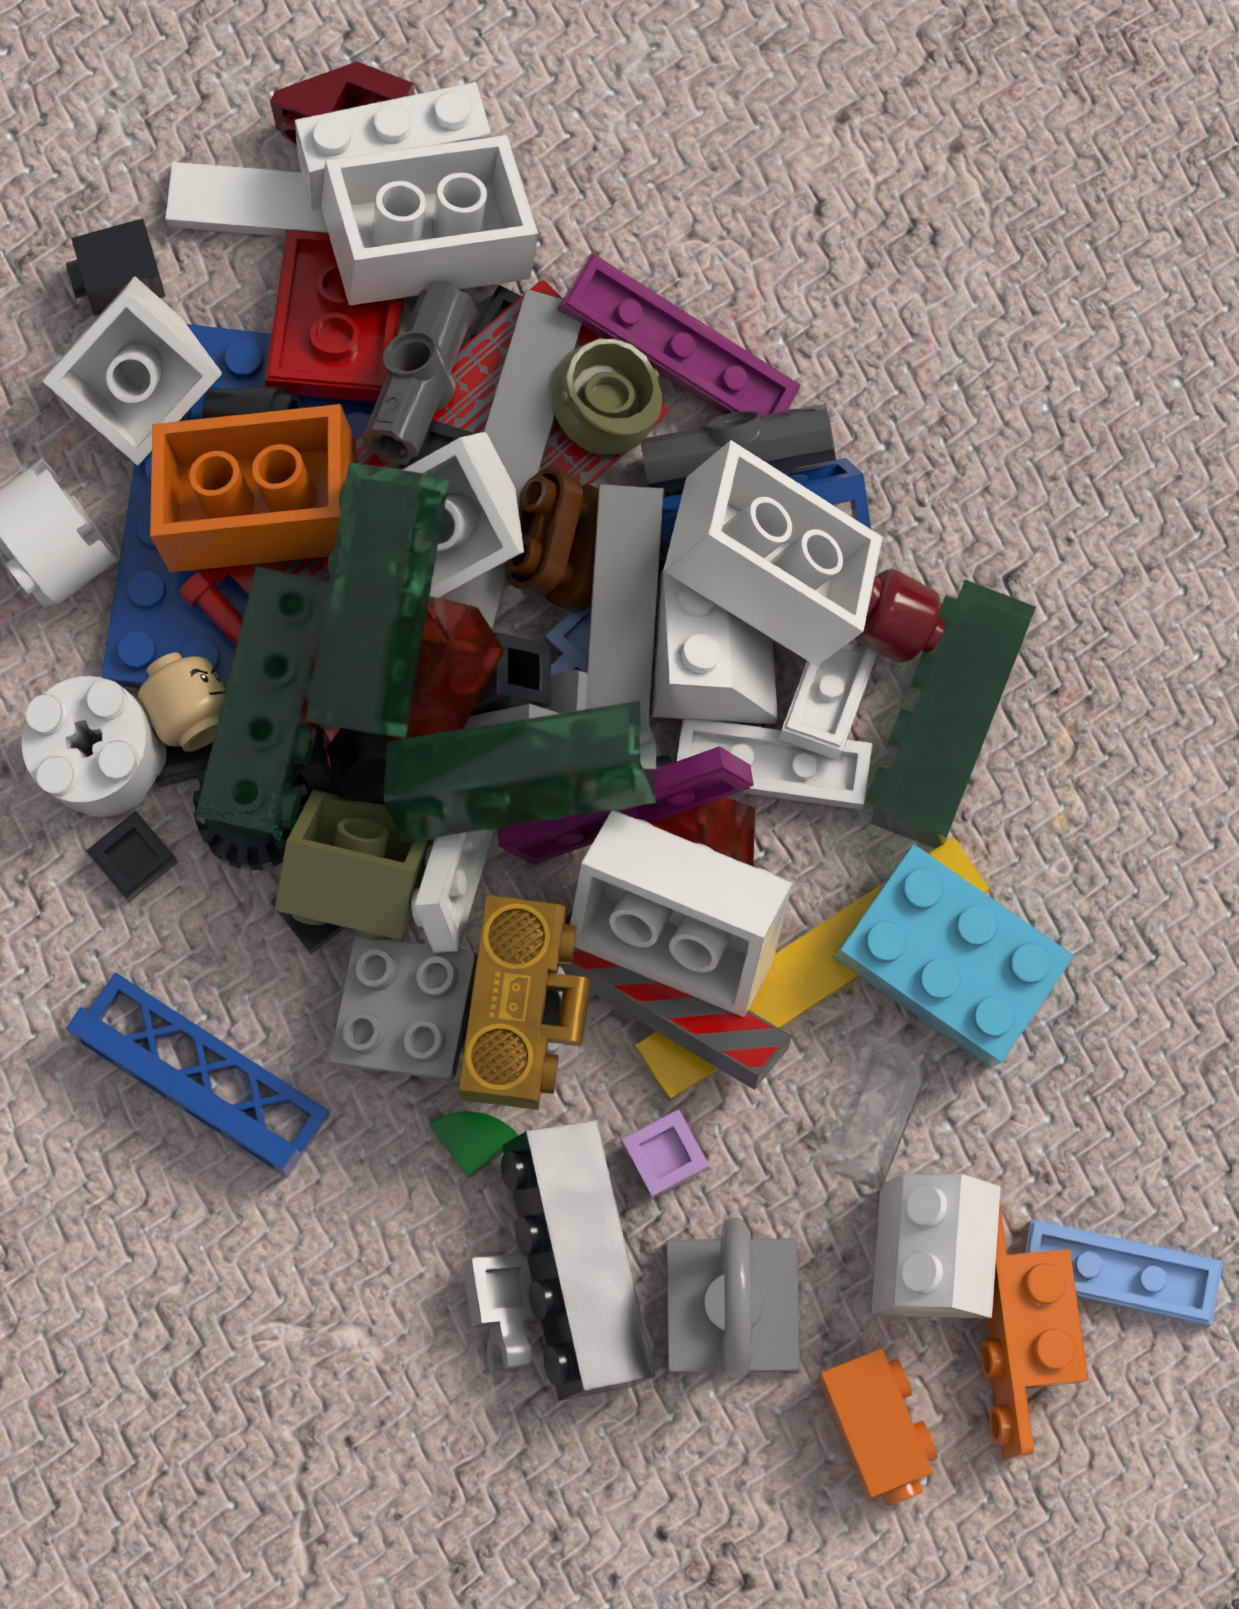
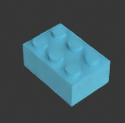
M915 844L902 856L833 956V958L857 973L860 978L989 1068L1003 1062L1074 957L1073 954Z

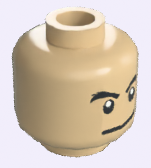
M174 652L157 659L147 668L146 673L149 678L141 685L137 699L145 710L157 737L164 745L172 747L181 746L184 751H194L214 742L226 732L228 728L226 720L232 712L233 704L212 664L206 658L198 656L182 658L180 653Z

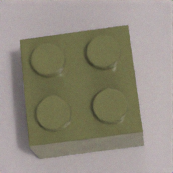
M313 789L286 841L274 911L291 914L297 921L309 925L329 923L354 929L362 937L372 940L392 938L401 941L412 917V895L416 888H420L426 869V850L430 844H433L438 818L366 801L342 798L336 794Z

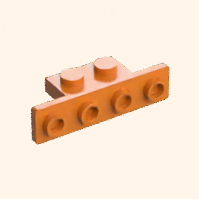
M999 1203L992 1318H984L986 1340H983L981 1343L980 1360L985 1378L988 1380L992 1379L995 1406H992L989 1412L991 1437L996 1446L1001 1445L1003 1459L1010 1460L1034 1453L1026 1389L1082 1383L1088 1381V1373L1070 1249L1007 1255L1001 1205Z

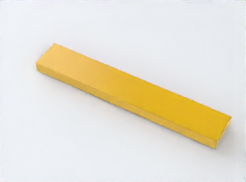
M954 837L928 853L985 894L989 892L990 888ZM884 883L775 953L773 963L749 1010L782 1029L860 978L857 973L833 958V956ZM657 1031L636 1044L634 1048L670 1102L720 1070Z

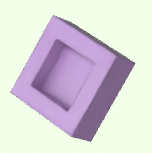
M679 1109L621 1139V1143L651 1200L709 1170V1164Z

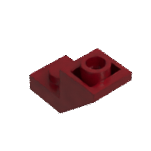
M356 61L276 90L270 100L276 130L280 131L287 140L297 145L295 120L411 96L415 95L413 82Z

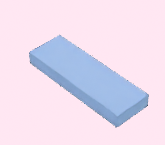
M1035 1219L1029 1221L1023 1253L1070 1249L1078 1299L1205 1327L1212 1325L1224 1261Z

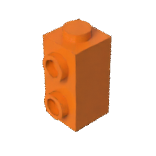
M883 1348L821 1372L817 1378L866 1500L869 1501L882 1496L886 1507H889L923 1493L919 1480L933 1473L929 1461L938 1458L925 1422L922 1420L913 1424L903 1399L912 1396V1390L898 1358L888 1362Z

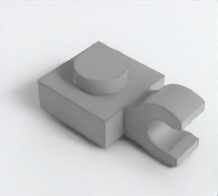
M520 1253L471 1258L463 1262L462 1270L471 1328L490 1327L486 1349L490 1373L515 1372L518 1370L517 1367L531 1365V1348L524 1323L532 1322L537 1318L533 1314L529 1300L532 1278L527 1256Z

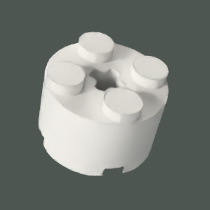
M41 458L0 489V549L10 559L6 565L15 579L28 594L33 593L40 604L47 609L53 604L58 606L117 562L118 558L111 551L113 549L81 504L74 495L71 496L66 489H61L58 485L61 479Z
M80 676L64 680L48 689L42 695L34 697L25 711L26 720L22 731L21 747L28 772L44 791L79 812L95 817H109L135 808L148 796L146 792L153 785L157 775H160L164 764H166L167 747L157 737L138 699L119 684L109 679L95 676ZM102 738V741L93 744L95 739ZM92 747L93 755L88 757L87 750Z

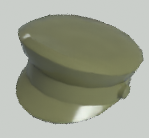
M597 339L568 353L556 368L551 386L556 419L566 435L578 446L589 452L609 455L628 451L638 446L647 437L661 414L662 392L658 382V371L653 369L647 357L631 344L617 339Z

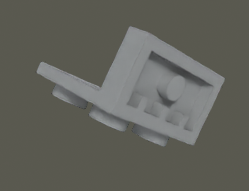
M355 935L329 1062L355 1078L380 1081L381 1071L453 1080L457 1073L473 992L478 955L472 950L459 949L456 952L433 953L431 945L388 939L372 940Z

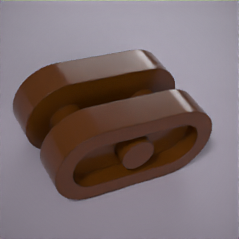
M553 467L542 469L525 483L521 491L519 507L524 552L505 562L506 577L513 587L533 596L544 595L551 604L573 613L581 612L591 605L598 502L597 487L588 484L581 485L577 478Z

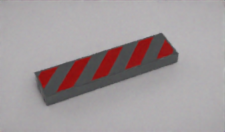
M572 912L565 919V924L570 925ZM574 947L572 965L559 963V966L566 975L591 979L590 991L754 1090L789 1048L792 1035L750 1010L747 1011L745 1017H741Z

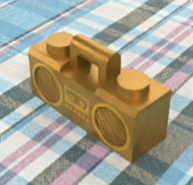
M486 895L459 1084L461 1100L539 1110L541 1093L554 1094L559 1055L547 1053L548 1042L571 1046L582 1045L591 979L558 973L559 963L572 965L577 930L576 925L565 924V906L555 903ZM547 990L563 992L558 1026L543 1024Z

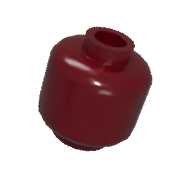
M891 568L880 572L874 577L864 631L855 639L897 663L910 661L921 651L926 654L930 653L940 641L945 629V621L940 618L941 600L939 594L896 569Z

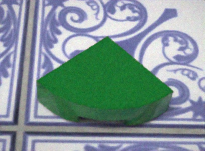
M464 1111L451 1113L429 1124L432 1131L468 1179L503 1154V1144L519 1136L502 1120L480 1112Z

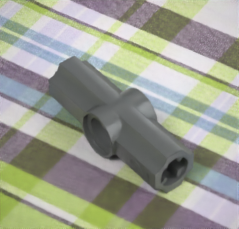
M431 282L427 290L421 291L405 332L390 341L384 350L383 361L388 375L362 440L368 452L380 456L387 463L408 465L410 458L418 456L434 413L446 406L454 396L456 385L450 372L476 307L470 294L458 290L451 283Z
M826 404L791 409L761 416L756 411L732 412L707 421L705 427L648 437L641 442L643 463L649 488H664L663 494L684 489L686 477L730 440L779 471L836 460L833 434Z

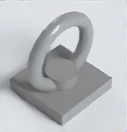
M734 1217L724 1222L720 1239L666 1241L668 1374L726 1373L732 1378H740L747 1373L800 1371L797 1239H749L746 1223L740 1218Z

